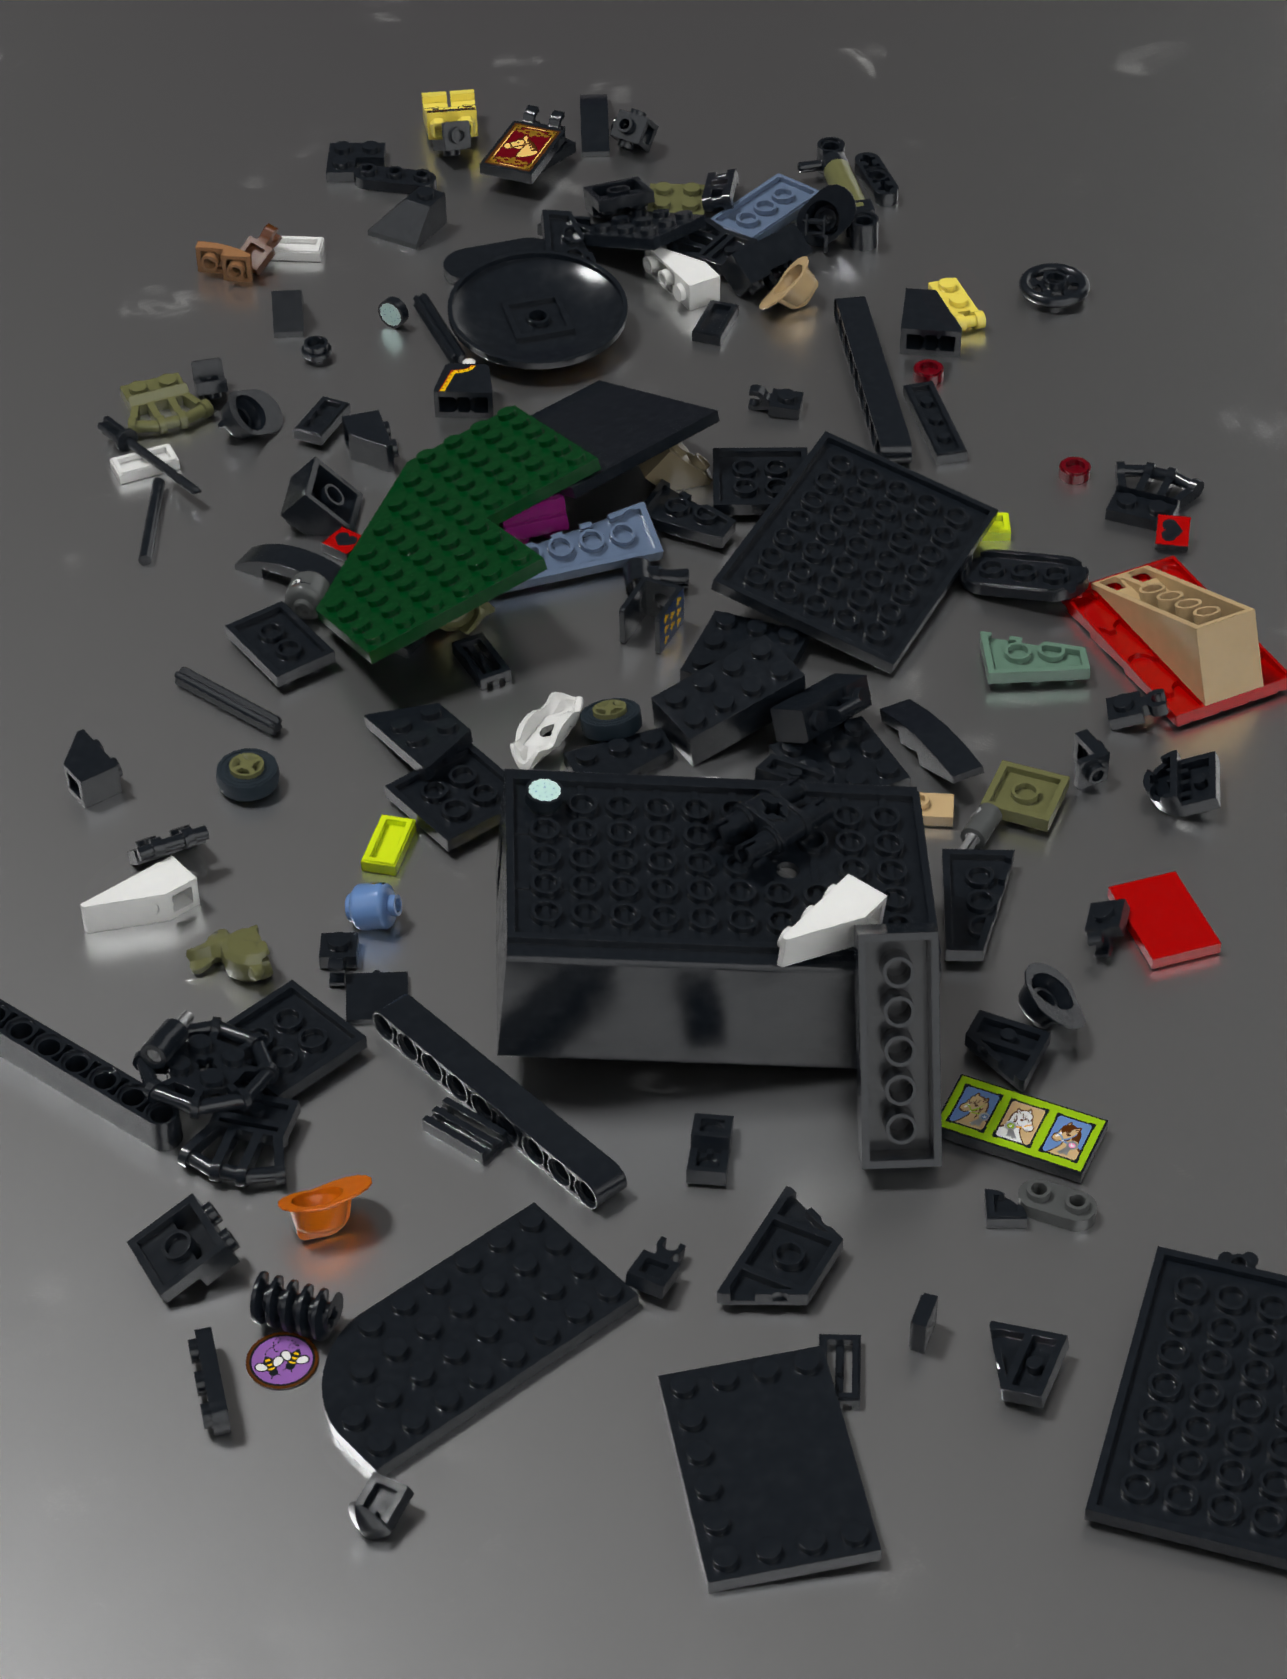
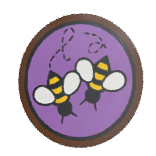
M276 1332L261 1338L250 1348L246 1357V1369L249 1376L261 1386L270 1389H287L295 1387L311 1377L317 1368L319 1355L316 1346L310 1339L294 1332Z

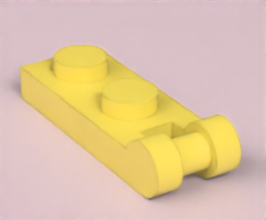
M956 277L928 282V289L938 292L961 326L962 332H965L970 327L975 329L986 327L985 313L982 310H978Z

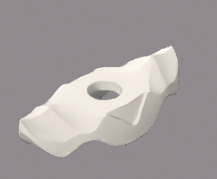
M552 692L543 707L531 711L523 718L517 728L515 742L510 744L512 756L519 769L532 770L546 755L561 745L562 741L577 724L584 705L583 697H573L562 692ZM552 731L550 736L543 737L544 734Z

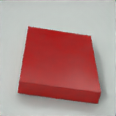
M1176 871L1108 887L1107 897L1109 900L1126 899L1130 907L1126 928L1151 969L1220 953L1222 943Z

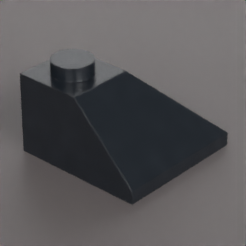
M420 186L368 230V236L417 250L447 223L445 193L434 190L431 187Z

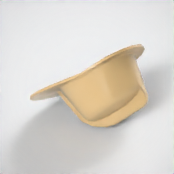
M807 256L798 258L788 267L779 282L761 301L759 305L760 310L770 308L777 302L790 309H799L811 300L819 283L808 268L809 259Z

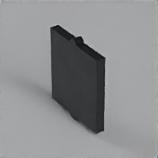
M374 970L373 973L346 974V1021L351 1025H373L372 1016L374 1012L401 995L408 994V971L380 972L379 970Z

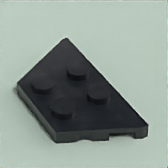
M440 703L364 715L366 727L426 780L432 779L435 776L434 767L441 761L446 764L450 763L459 751L464 750L473 742L471 729Z
M786 1186L718 1289L717 1303L721 1305H808L843 1250V1238L832 1227L825 1225L822 1222L821 1216L812 1207L807 1210L796 1199V1191Z

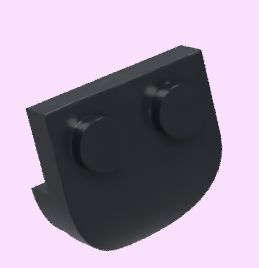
M1174 750L1160 757L1161 764L1153 772L1149 769L1145 772L1143 785L1150 800L1159 810L1170 816L1186 817L1221 808L1220 760L1216 751L1181 759L1178 751Z

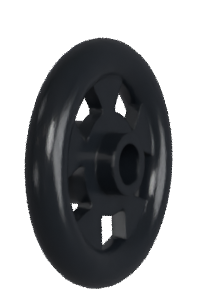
M1046 263L1026 270L1020 277L1019 289L1023 296L1032 303L1044 307L1061 308L1081 302L1089 293L1090 282L1087 276L1075 267L1059 263ZM1043 276V279L1041 281L1036 279L1038 277ZM1069 286H1076L1078 289L1071 290ZM1040 288L1041 292H1037L1034 289Z

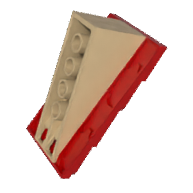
M1174 555L1089 582V586L1084 593L1073 599L1062 601V604L1067 608V612L1090 633V638L1123 668L1124 673L1146 694L1155 689H1164L1169 711L1165 716L1177 727L1191 723V721L1194 722L1220 713L1221 710L1226 711L1249 703L1250 700L1255 701L1276 694L1278 691L1287 690V670L1259 643L1255 609L1207 590Z

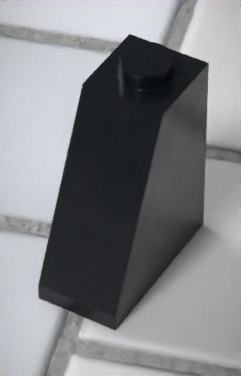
M906 288L901 323L900 354L960 357L962 328L938 292L929 289Z

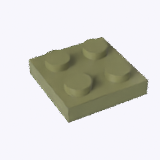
M694 182L686 184L650 183V188L654 191L655 202L648 203L647 211L669 209L670 213H676L682 210H691L693 214L705 215L702 205L705 185Z
M1002 760L980 804H994L1001 811L1002 820L1048 832L1069 789L1070 777Z

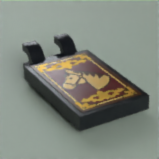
M528 105L522 122L513 121L481 161L480 174L533 184L565 142L566 130L565 126H561L565 112L554 110L548 125L535 120L536 115L539 113V107Z

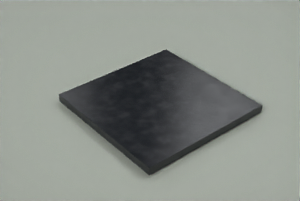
M600 380L531 415L598 458L601 470L558 492L575 499L720 421L717 410Z

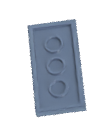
M778 173L734 202L733 209L722 210L711 219L727 230L759 241L797 219L802 207L820 190Z

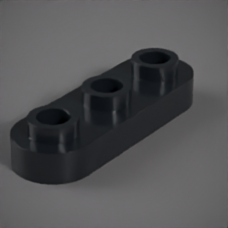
M364 163L354 170V182L360 189L411 194L420 186L431 187L434 190L437 189L436 176L427 169L413 170L404 169L399 166L385 167Z
M211 1327L194 1330L195 1338L188 1340L192 1364L200 1363L201 1370L194 1372L198 1397L206 1395L208 1403L200 1404L204 1430L213 1428L214 1436L231 1433V1426Z

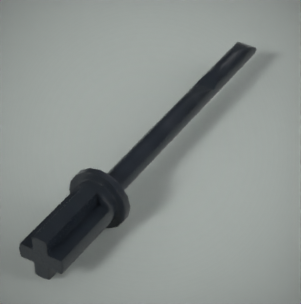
M105 416L103 422L98 423L97 427L102 431L101 433L114 441L117 449L120 451L128 452L132 449L191 494L202 492L198 486L137 442L138 435L133 429H126L109 416Z

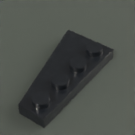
M942 849L945 961H983L1012 869L1015 850Z

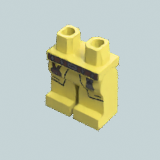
M474 89L449 91L450 107L447 104L446 91L421 93L423 121L428 133V140L443 139L441 126L443 122L468 120L470 123L471 137L478 136Z

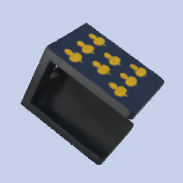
M643 576L620 607V642L626 644L647 614L656 617L655 652L662 653L684 622V587ZM661 593L669 598L665 606L660 605L655 600V594Z

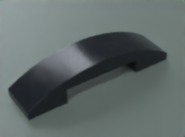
M607 94L580 95L582 157L610 156Z
M283 544L254 546L235 564V570L262 579L269 572L293 578L299 572L313 571L321 574L330 585L341 569L340 565L317 553Z

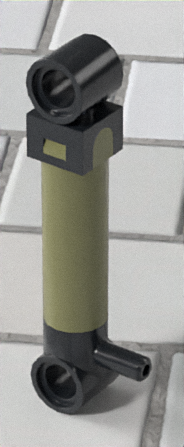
M836 137L822 138L817 143V160L799 162L797 164L798 172L818 171L824 175L828 185L837 184L845 187L852 193L856 201L857 211L854 221L844 231L846 237H849V245L853 249L858 251L873 250L878 246L879 217L875 214L871 199H865L846 157L845 142Z

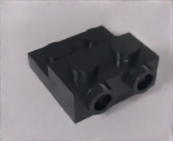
M638 176L583 187L586 210L596 218H608L619 211L629 213L630 209H641L648 206V203L655 202L654 191Z
M193 1193L127 1241L159 1296L166 1303L199 1279L208 1286L240 1262L234 1252L240 1248L239 1243L227 1228L220 1231L217 1226L223 1221L221 1215L211 1202L208 1201L203 1205Z

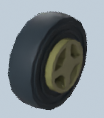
M626 698L600 700L588 705L580 713L583 734L595 741L608 742L616 738L624 739L632 736L642 727L640 706L635 701Z
M244 748L232 751L220 760L216 770V781L221 793L237 801H254L268 796L278 786L280 776L275 757L267 751L257 748Z

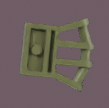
M178 372L173 374L167 373L157 378L134 381L128 385L120 386L121 398L130 412L128 428L136 431L137 435L138 433L158 432L162 435L168 433L169 429L177 427L181 430L189 428V424L202 417L206 419L214 415V407L208 399L200 400L189 392L187 383L183 382ZM184 405L190 410L185 412L180 406ZM169 409L172 416L165 418L159 411ZM146 414L151 418V420H140V416Z

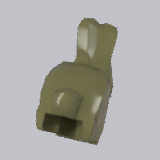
M257 925L236 930L231 934L226 929H219L211 934L205 943L186 950V957L190 961V969L195 974H201L219 962L224 964L229 977L244 983L267 979L274 974L267 956L270 954L265 941H262Z

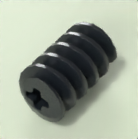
M262 1271L257 1276L252 1289L250 1314L253 1322L257 1324L267 1322L268 1326L274 1329L282 1326L283 1330L288 1333L297 1331L298 1335L307 1338L312 1335L313 1339L323 1342L330 1337L339 1322L344 1299L342 1293L337 1292L333 1300L329 1302V1290L324 1287L315 1298L314 1285L310 1283L306 1284L302 1292L299 1293V1281L292 1279L286 1289H284V1277L281 1275L275 1276L270 1285L269 1273Z

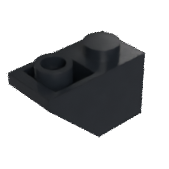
M379 410L342 416L344 443L351 460L388 472L395 471L394 458L399 456L397 442L395 439H391L389 422H383Z
M84 729L78 731L64 761V770L68 791L86 809L121 793L120 777L123 776V772L117 759L114 757L110 758L105 753L98 739L93 740Z

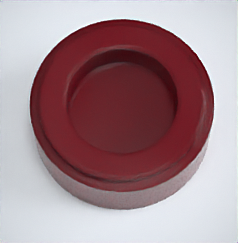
M925 359L914 365L913 379L916 383L933 381L934 385H937L943 381L944 367L940 362Z
M1068 457L1060 462L1058 475L1063 482L1079 485L1086 483L1090 479L1091 465L1087 460L1081 457Z

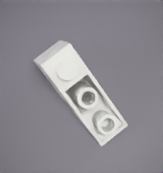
M662 247L654 251L645 250L643 265L646 272L651 274L663 288H666L689 311L707 306L711 300L720 301V275L706 262Z
M171 855L81 903L84 930L89 934L170 921L200 905L197 877Z
M848 873L837 885H830L823 898L815 906L809 905L803 912L801 919L793 927L787 926L782 931L777 942V946L780 948L777 965L782 968L854 947V925L882 924L887 895Z

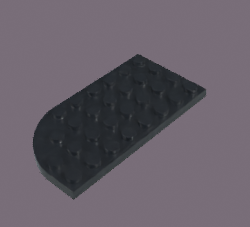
M533 1202L368 1308L348 1323L332 1345L323 1369V1406L331 1432L337 1441L370 1475L374 1471L386 1476L639 1305L638 1294Z

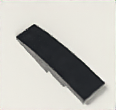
M907 699L880 709L882 722L898 730L900 743L917 752L920 766L953 784L984 773L983 765L946 724L911 699Z

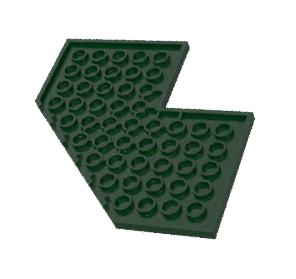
M515 405L500 409L497 415L487 420L475 422L467 431L459 435L455 434L447 437L442 444L432 449L420 451L415 458L406 463L315 610L320 621L371 664H374L547 570L542 556L503 530L498 524L601 470L598 458Z

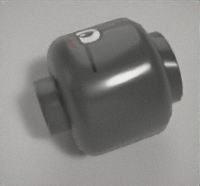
M299 572L290 581L285 593L284 603L301 619H317L319 617L315 609L324 597L330 584L317 572Z

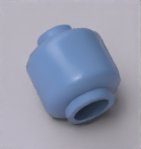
M386 882L360 883L346 896V917L357 929L362 931L386 930L391 928L397 916L401 915L402 900L400 895L395 894L392 886Z

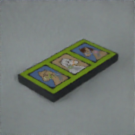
M964 1074L960 1075L941 1110L943 1139L1078 1183L1082 1182L1108 1129V1120Z

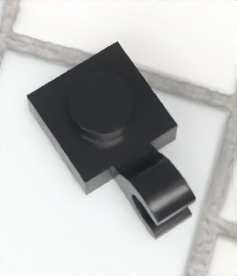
M751 385L749 395L757 396L760 399L750 398L748 409L753 411L768 410V416L799 420L804 392L773 388L772 393H769L761 385Z
M1126 899L1090 904L1085 932L1088 936V945H1096L1094 955L1096 959L1110 957L1114 937L1125 935L1130 912Z
M358 932L321 933L319 964L320 968H328V972H330L329 986H345L346 968H357L359 952Z

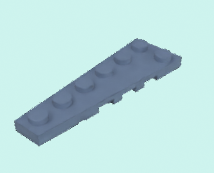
M640 502L607 514L606 519L593 524L591 521L579 524L578 529L565 534L562 531L550 535L549 540L541 543L530 542L525 544L544 558L547 570L504 593L623 568L624 564L632 558H644L649 562L663 559L664 551L645 503Z

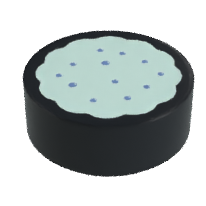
M391 296L379 304V316L387 326L398 328L408 320V309L399 298Z
M534 778L526 785L525 803L530 809L539 813L554 812L562 806L563 786L553 778Z

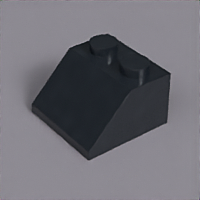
M315 456L291 477L280 516L304 535L331 536L341 527L354 532L363 494Z

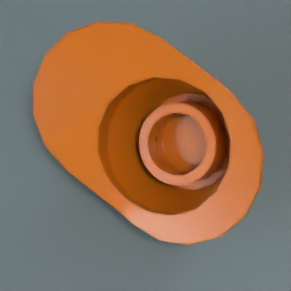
M354 1175L334 1180L311 1190L287 1195L278 1201V1207L290 1212L296 1233L301 1240L327 1237L337 1233L345 1226L350 1218L352 1198L366 1191L372 1185V1178L367 1175Z

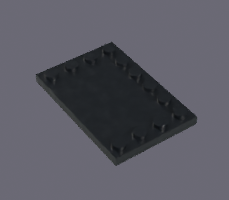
M823 1345L658 1376L659 1388L708 1593L882 1560L881 1546Z

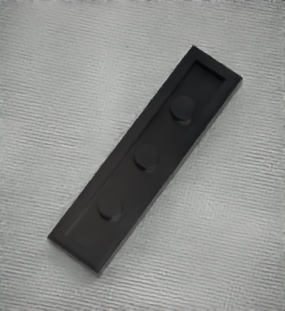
M933 381L904 385L903 396L936 465L967 461L968 452Z

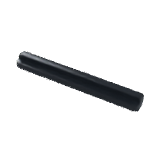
M427 294L415 295L413 306L450 363L461 364L465 360L466 353Z
M182 667L179 671H176L174 675L176 685L269 735H275L278 731H281L282 719L279 716L187 667Z

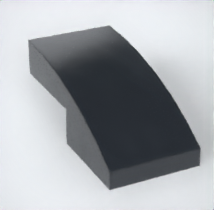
M695 1113L686 1169V1183L726 1186L734 1116Z

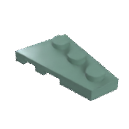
M980 631L979 643L988 684L1090 679L1091 668L1086 647L1048 641L1040 645L1022 643V637L1010 636L1008 641L992 638L991 632Z

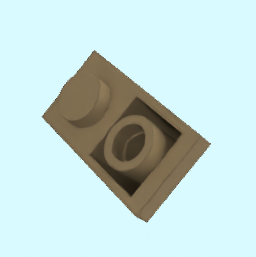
M682 442L639 464L645 479L656 486L663 479L670 483V489L674 491L710 485L713 482V477L708 469L710 467L709 462L699 453L695 455L690 453Z

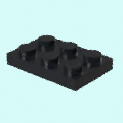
M283 601L225 625L226 636L277 687L288 684L336 662L335 651Z

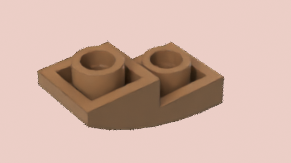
M206 241L197 242L195 250L198 272L221 273L224 280L253 282L251 254L224 244Z

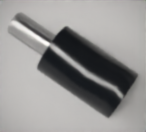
M183 1011L177 1019L165 1020L149 1040L145 1041L140 1050V1055L148 1066L160 1069L168 1063L188 1039L187 1027L194 1020L193 1014L189 1011Z

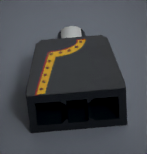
M470 358L463 360L461 364H446L433 391L435 417H493V390L489 366L478 364L474 359Z

